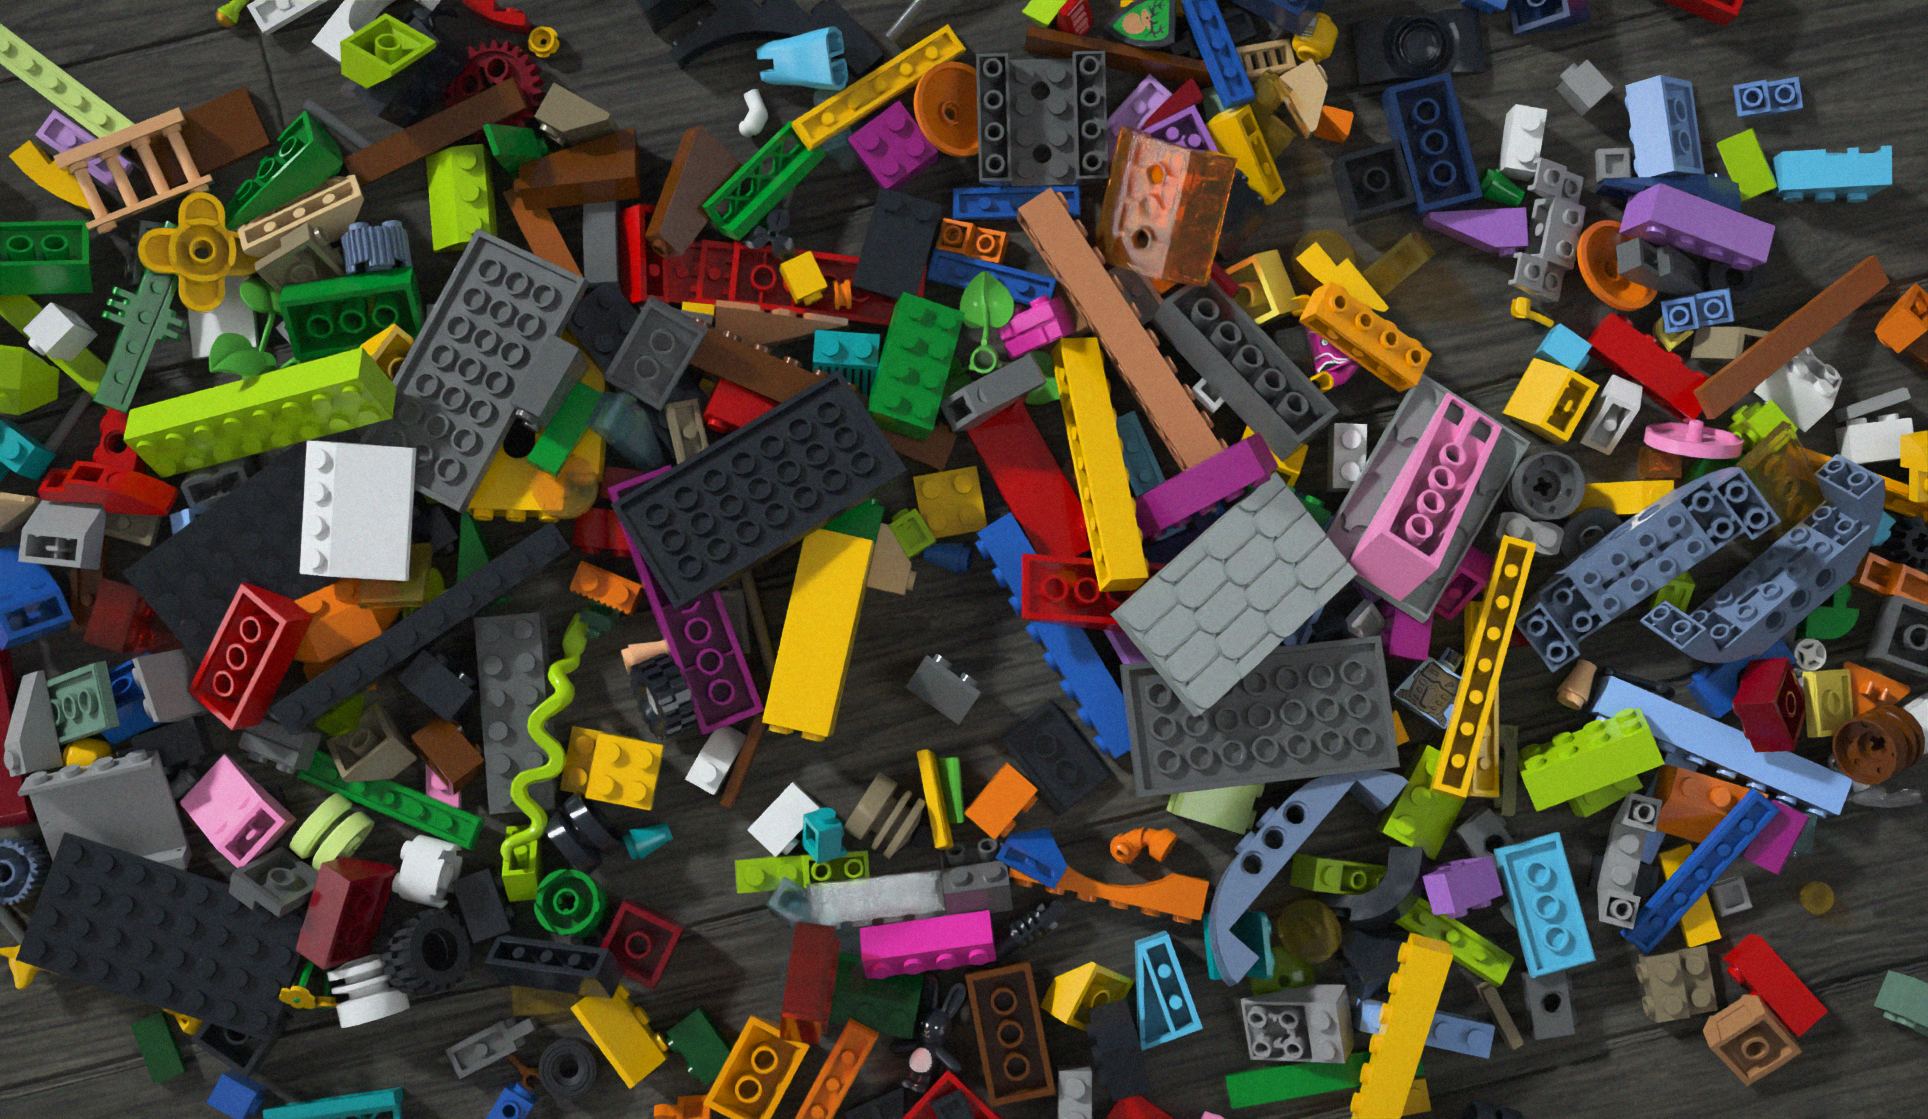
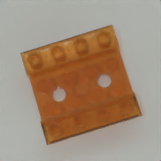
M1120 125L1093 247L1096 246L1100 250L1108 264L1162 281L1207 287L1238 158L1212 150H1194L1153 138L1149 132ZM1157 165L1161 167L1164 173L1163 180L1159 184L1155 183L1152 178V171ZM1141 230L1145 231L1149 238L1148 245L1145 248H1142L1137 241L1138 233Z

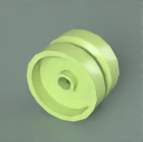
M335 793L309 816L297 831L289 846L302 859L315 854L312 867L318 872L323 862L343 857L350 858L371 832L374 821L362 811L350 815L352 803L341 793Z

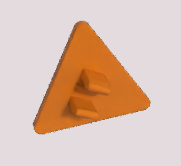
M1845 661L1842 664V669H1849L1854 717L1876 706L1894 705L1910 693L1908 685L1849 661Z

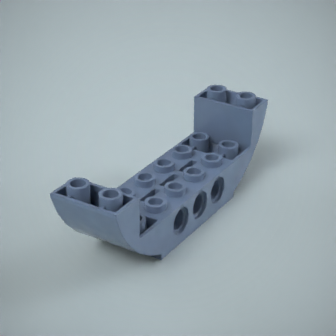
M1839 454L1835 455L1813 474L1825 499L1823 503L1689 616L1666 600H1663L1644 616L1640 622L1682 652L1700 661L1726 663L1741 660L1753 654L1759 657L1857 574L1856 568L1867 553L1882 517L1885 500L1884 478Z
M1730 467L1709 473L1676 490L1674 488L1565 562V565L1544 582L1525 602L1517 613L1515 625L1549 669L1555 672L1580 655L1578 642L1742 533L1746 532L1750 539L1754 540L1781 522V520L1741 467Z

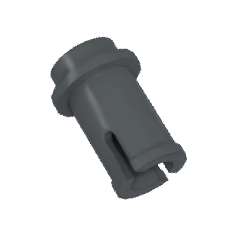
M193 768L181 769L178 771V776L169 783L175 803L201 780L200 775Z

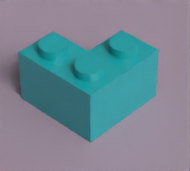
M0 416V483L10 469L19 475L38 481L56 457V454L12 420Z

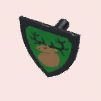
M1136 0L1116 14L1105 27V30L1116 40L1129 46L1157 48L1175 45L1177 0Z

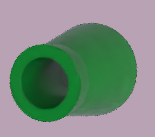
M1486 167L1478 176L1483 195L1482 198L1507 204L1513 208H1516L1522 201L1525 191L1518 188L1497 168L1492 170Z

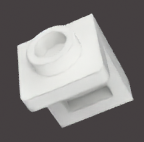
M1366 599L1345 619L1348 626L1349 639L1376 636L1385 624V619L1375 605Z

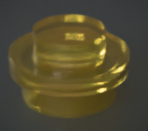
M1812 881L1802 888L1800 901L1808 912L1823 914L1832 907L1834 893L1826 883Z

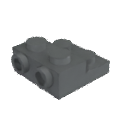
M281 846L270 853L263 854L255 861L237 868L230 878L229 893L250 909L254 910L262 905L279 918L310 900L318 872Z

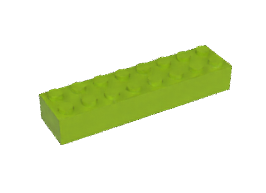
M361 347L131 409L123 441L161 478L392 419L397 388L366 350Z

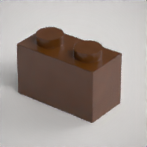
M439 715L411 736L412 748L454 795L485 772V754L475 742L470 744L464 737L465 732L458 722H447Z

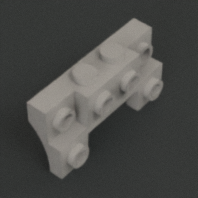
M1541 157L1533 160V164L1537 165L1533 185H1529L1527 190L1544 198L1536 199L1534 202L1528 232L1529 246L1525 248L1524 253H1514L1513 258L1518 260L1514 279L1509 280L1508 285L1525 291L1533 299L1550 303L1559 302L1564 272L1574 268V263L1577 259L1578 242L1584 225L1583 219L1586 207L1579 205L1584 177L1566 171L1567 167Z

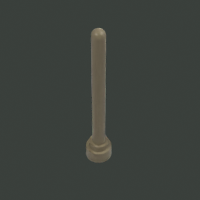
M751 569L741 575L740 578L766 676L771 683L776 659Z

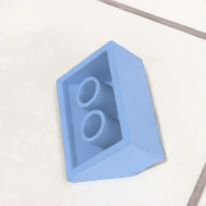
M1659 75L1625 85L1627 93L1625 106L1629 112L1631 122L1629 135L1634 144L1636 157L1634 159V169L1638 178L1705 175L1692 82Z

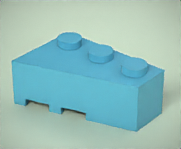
M1881 146L1880 150L1875 153H1859V147L1848 148L1847 153H1826V149L1781 152L1771 159V171L1778 186L1771 190V197H1783L1784 202L1802 201L1803 197H1815V202L1835 201V198H1847L1849 203L1865 202L1868 197L1892 185V146Z
M1162 931L1135 941L1137 1036L1141 1050H1146L1203 1029L1169 934L1166 931Z

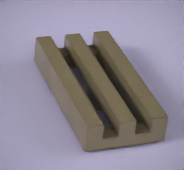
M1488 982L1477 985L1475 988L1505 1045L1513 1050L1522 1046L1523 1040L1496 988Z

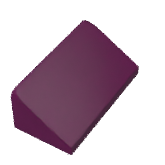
M1772 800L1779 807L1780 811L1746 847L1742 857L1779 875L1810 817L1782 801Z

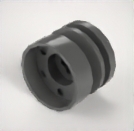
M1557 451L1531 454L1522 457L1501 492L1502 498L1509 511L1522 514L1532 522L1561 519L1573 513L1581 504L1585 493V478L1580 466L1566 454ZM1541 484L1542 490L1534 492L1533 486Z

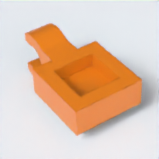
M707 1095L678 1096L677 1105H655L654 1119H711L712 1109L703 1105Z

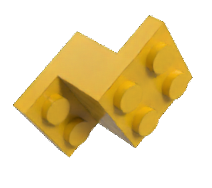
M572 726L560 790L573 793L580 791L588 799L652 810L665 745L641 741L635 737Z

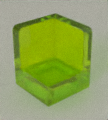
M359 694L314 725L334 738L357 730L365 697Z

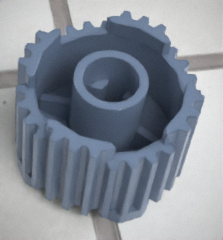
M385 221L382 223V226L375 227L369 226L366 222L353 223L349 225V232H346L341 237L346 276L354 275V273L361 274L412 266L408 234L406 229L402 228L401 221Z
M20 837L0 840V904L12 905L31 900L38 896V892H41L43 889L42 886L45 884V879L48 876L47 872L50 871L52 861L50 855L44 852V849H39L40 845L34 844L33 840L28 841L27 838Z

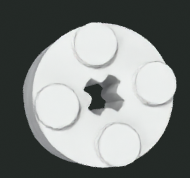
M418 835L413 841H405L400 854L403 863L400 873H397L393 880V892L399 893V896L405 900L439 909L443 908L448 903L447 900H443L446 893L454 892L452 881L459 879L462 857L456 856V851L462 850L461 846L424 835Z

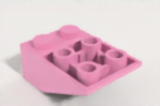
M224 754L180 801L181 805L215 848L237 868L243 867L267 853L297 820L227 754Z

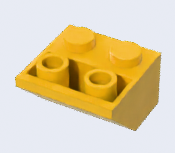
M1533 358L1503 410L1502 415L1559 446L1568 442L1599 385L1571 369Z

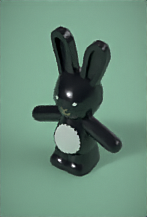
M934 973L927 974L924 977L923 1012L918 1018L916 1025L918 1038L893 1041L890 1044V1051L894 1054L913 1052L909 1058L906 1073L900 1081L902 1087L925 1094L937 1082L941 1063L954 1074H960L963 1071L962 1063L947 1051L943 1045L952 1037L954 1018L968 998L969 992L965 983H957L950 989L941 1009V982L939 977Z

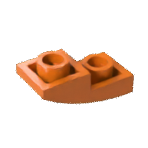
M943 218L936 249L1003 265L1010 235L1006 232L976 227L973 223Z

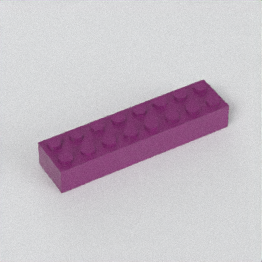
M671 465L608 487L606 491L611 504L672 468ZM616 515L669 655L674 659V665L677 664L679 666L681 676L684 675L687 681L685 683L687 689L690 688L692 694L690 698L694 701L695 708L693 711L696 713L695 722L699 733L704 735L763 712L764 708L719 591L716 590L680 613H677Z

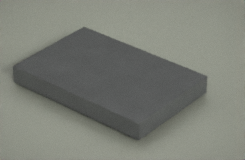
M650 295L603 379L661 411L709 328Z

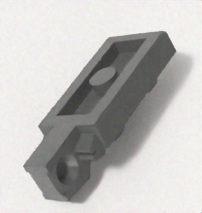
M534 1015L519 1023L516 1022L513 1016L447 1048L445 1051L459 1079L518 1050L520 1046L527 1043L524 1035L536 1030L539 1026Z

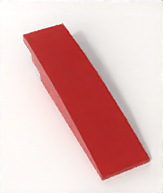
M702 239V242L693 241L682 256L668 259L669 304L682 305V302L716 306V300L760 305V308L764 309L766 313L782 308L796 312L798 318H803L804 313H815L847 318L850 324L889 327L895 305L898 301L851 288L852 308L847 309L846 306H841L839 310L834 309L832 281L837 280L839 284H842L844 280L849 279L850 287H852L860 258L856 256L811 251L827 284L825 292H822L823 298L810 305H805L804 301L798 304L795 303L779 270L780 265L785 261L777 258L772 253V246L765 245L761 249H752L738 241L727 243ZM795 249L796 257L809 250ZM927 265L924 267L917 296L921 298L924 297Z
M1023 553L1021 555L1022 620L1124 632L1110 614L1167 564L1149 562L1148 579L1137 590L1100 592L1093 558Z

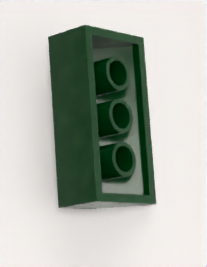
M798 943L782 1013L844 1026L849 1018H852L878 1033L911 1039L925 971L918 974L893 975L885 979H867L861 956Z

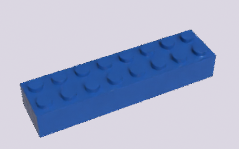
M1010 512L977 532L976 537L978 541L975 542V547L984 561L990 558L995 567L991 572L1001 589L1007 586L1012 594L1008 601L1017 616L1022 615L1021 555L1023 553H1036ZM1028 621L1030 625L1025 627L1026 631L1035 644L1038 642L1042 643L1046 650L1042 657L1052 672L1058 670L1064 680L1059 684L1068 699L1071 700L1075 697L1081 708L1076 710L1085 727L1089 728L1092 726L1098 736L1093 738L1100 752L1105 756L1110 754L1112 758L1116 759L1129 751L1130 742L1124 696L1081 627Z

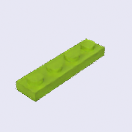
M1421 897L1404 916L1395 921V923L1411 933H1418L1425 937L1450 943L1454 961L1496 988L1503 984L1515 957L1454 918L1449 919L1447 914L1433 915L1430 903Z

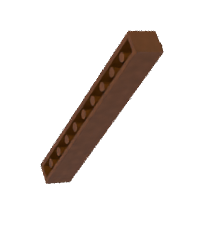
M693 318L708 327L709 330L688 367L716 379L721 377L781 404L830 375L818 369H815L813 373L801 368L803 364L793 358L785 356L783 360L771 356L772 350L765 346L754 343L752 348L741 343L742 337L724 330L722 335L710 330L712 327L710 323L699 318ZM848 383L866 408L869 397L861 394L862 388ZM937 420L935 421L933 431L924 442L879 428L898 456L936 472L943 471L957 438V434L950 432L951 426Z

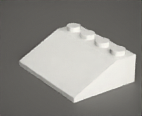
M307 441L300 574L409 581L416 448L334 441Z

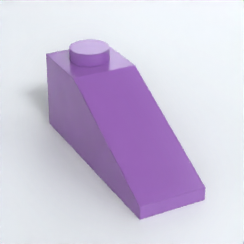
M1526 207L1429 212L1423 218L1424 226L1487 253H1499L1500 258L1514 257V253H1519L1529 246Z

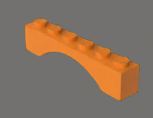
M1067 864L1066 871L1056 887L1052 889L1046 886L1045 891L1064 895L1065 890L1078 892L1077 898L1085 901L1096 902L1097 897L1108 899L1109 906L1128 910V905L1130 904L1141 907L1140 913L1159 917L1160 912L1173 914L1172 920L1191 924L1192 919L1201 921L1209 881L1173 872L1159 880L1144 884L1117 885L1089 878ZM1009 866L1008 876L1014 878V884L1032 888L1033 882L1043 884Z

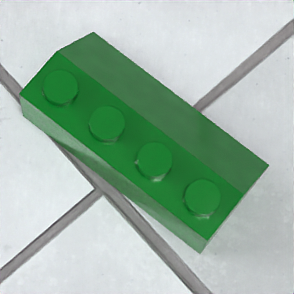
M89 220L0 222V295L93 293L90 230H88L85 224Z

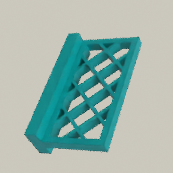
M402 1087L272 1105L263 1110V1118L346 1119L347 1117L355 1116L357 1119H368L364 1115L373 1113L370 1119H375L380 1112L392 1111L393 1119H403L401 1101L403 1100Z

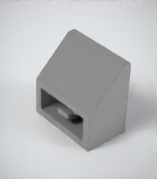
M42 500L22 528L18 562L99 570L106 511L103 505Z

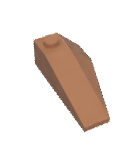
M716 300L715 332L722 335L724 330L742 337L741 343L752 348L754 343L770 348L815 338V330L843 332L848 331L850 328V322L847 318L815 313H804L803 318H798L797 313L789 309L778 308L777 310H771V313H766L757 304Z

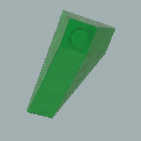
M307 110L288 126L277 139L282 144L271 158L265 155L259 162L261 166L254 180H246L225 206V227L230 231L321 185L326 179L334 177L340 171L344 163L340 148Z

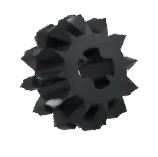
M1921 516L1913 517L1912 520L1908 517L1900 519V526L1894 525L1889 529L1894 537H1889L1885 542L1891 544L1893 549L1889 550L1886 554L1888 556L1897 555L1895 560L1897 564H1905L1916 570L1918 567L1921 570L1928 569V521L1924 523V519ZM1912 541H1917L1918 547L1912 546Z

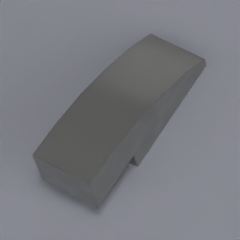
M619 200L583 204L585 279L589 282L587 288L599 287L603 283L619 285Z
M1640 237L1616 246L1618 274L1629 281L1646 288L1680 296L1705 292L1702 267L1667 244L1656 249Z

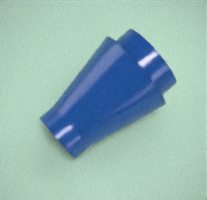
M935 543L924 550V561L934 563L957 574L961 572L968 573L970 570L973 548L966 546V543Z

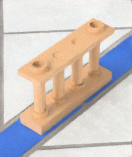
M179 107L53 156L59 169L63 172L69 170L70 174H75L93 212L95 220L85 223L88 230L91 232L97 230L99 234H103L118 227L116 222L189 193H207L210 191L209 185L215 183L212 176L209 174L200 177L180 134L182 131L181 125L187 124ZM161 133L164 137H168L188 180V183L171 190L149 146L151 143L150 138ZM130 145L133 149H137L158 194L140 202L118 158L120 155L119 150ZM100 158L102 162H106L127 206L110 214L107 213L87 171L89 167L87 162Z

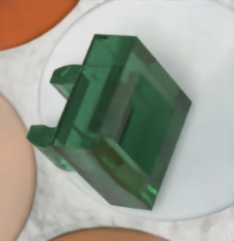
M591 600L582 609L579 617L580 622L588 624L585 637L597 641L604 631L610 632L618 623L621 612Z

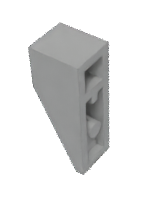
M44 670L24 675L21 679L4 744V763L10 772V777L63 766Z

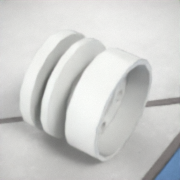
M371 954L344 963L337 969L327 973L329 981L344 978L346 984L331 989L332 994H349V1000L336 1006L341 1028L367 1023L410 1008L407 993L400 992V986L389 987L388 981L392 977L390 974L385 975L383 968L386 966V963L381 961L380 954Z

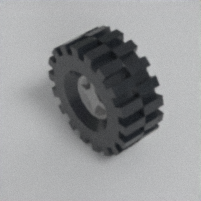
M662 653L632 665V671H630L632 680L630 683L634 689L633 696L638 702L637 707L639 712L643 714L645 724L649 725V730L652 734L654 733L655 738L665 741L694 729L696 726V713L693 711L695 708L694 701L690 698L692 694L690 688L687 689L685 684L687 681L684 675L681 676L679 666L677 664L674 665V659L671 656L668 657V654Z

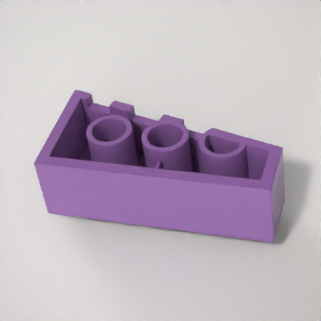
M1659 183L1628 197L1619 234L1633 238L1640 237L1644 241L1663 246L1668 244L1677 250L1732 264V267L1739 270H1751L1753 267L1767 262L1775 226Z

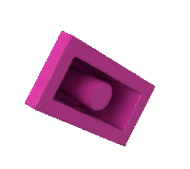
M1471 545L1436 604L1434 611L1452 621L1486 585L1494 559Z

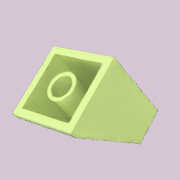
M1265 783L1171 794L1166 810L1178 816L1245 835L1246 828L1251 830L1256 817V811L1252 810L1256 797L1261 798Z

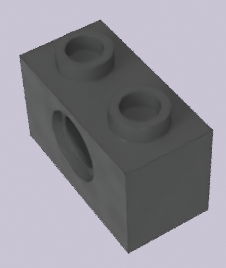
M1481 807L1451 830L1472 858L1492 856L1499 882H1502L1495 853L1487 850L1486 840L1489 836L1495 834L1499 839L1498 848L1521 841L1515 835L1510 837L1504 828L1507 822L1496 809L1492 811L1490 808Z
M1528 969L1518 970L1528 1035L1535 1040L1574 1035V1025L1578 1024V1017L1575 1006L1570 1004L1569 992L1573 990L1570 974L1565 972L1564 969L1531 978ZM1554 993L1556 997L1554 1007L1545 1010L1543 1006L1544 998L1548 994Z

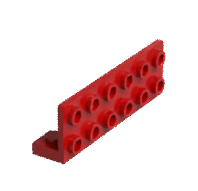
M1027 394L974 429L965 432L1035 553L1038 555L1078 557L1091 550L1083 508L1023 405L1028 396Z

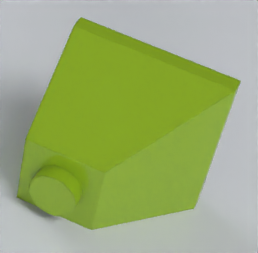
M385 13L340 41L341 74L361 86L369 88L392 77L436 48L437 42Z

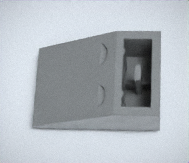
M186 648L132 659L135 666L132 669L134 680L139 687L142 686L146 698L143 700L145 712L149 718H153L154 722H178L192 716H203L212 713L188 692L200 665Z
M1313 984L1241 999L1250 1060L1346 1063L1355 1046L1346 985Z

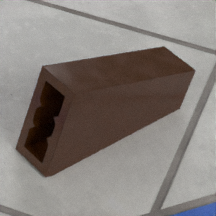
M703 125L687 129L684 133L645 234V238L652 244V249L658 255L667 259L684 254L710 219L702 205L743 167Z
M628 128L519 164V178L514 179L516 197L522 198L525 210L641 198L640 147L635 128Z

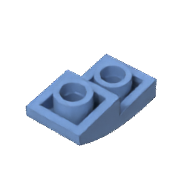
M1799 77L1771 82L1761 80L1733 85L1737 118L1776 115L1802 111L1803 109Z
M1730 288L1661 301L1666 333L1698 329L1700 326L1735 320Z

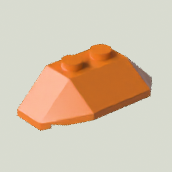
M346 578L294 601L309 613L313 620L293 660L324 665L360 649L390 629L400 611L406 605L395 580Z

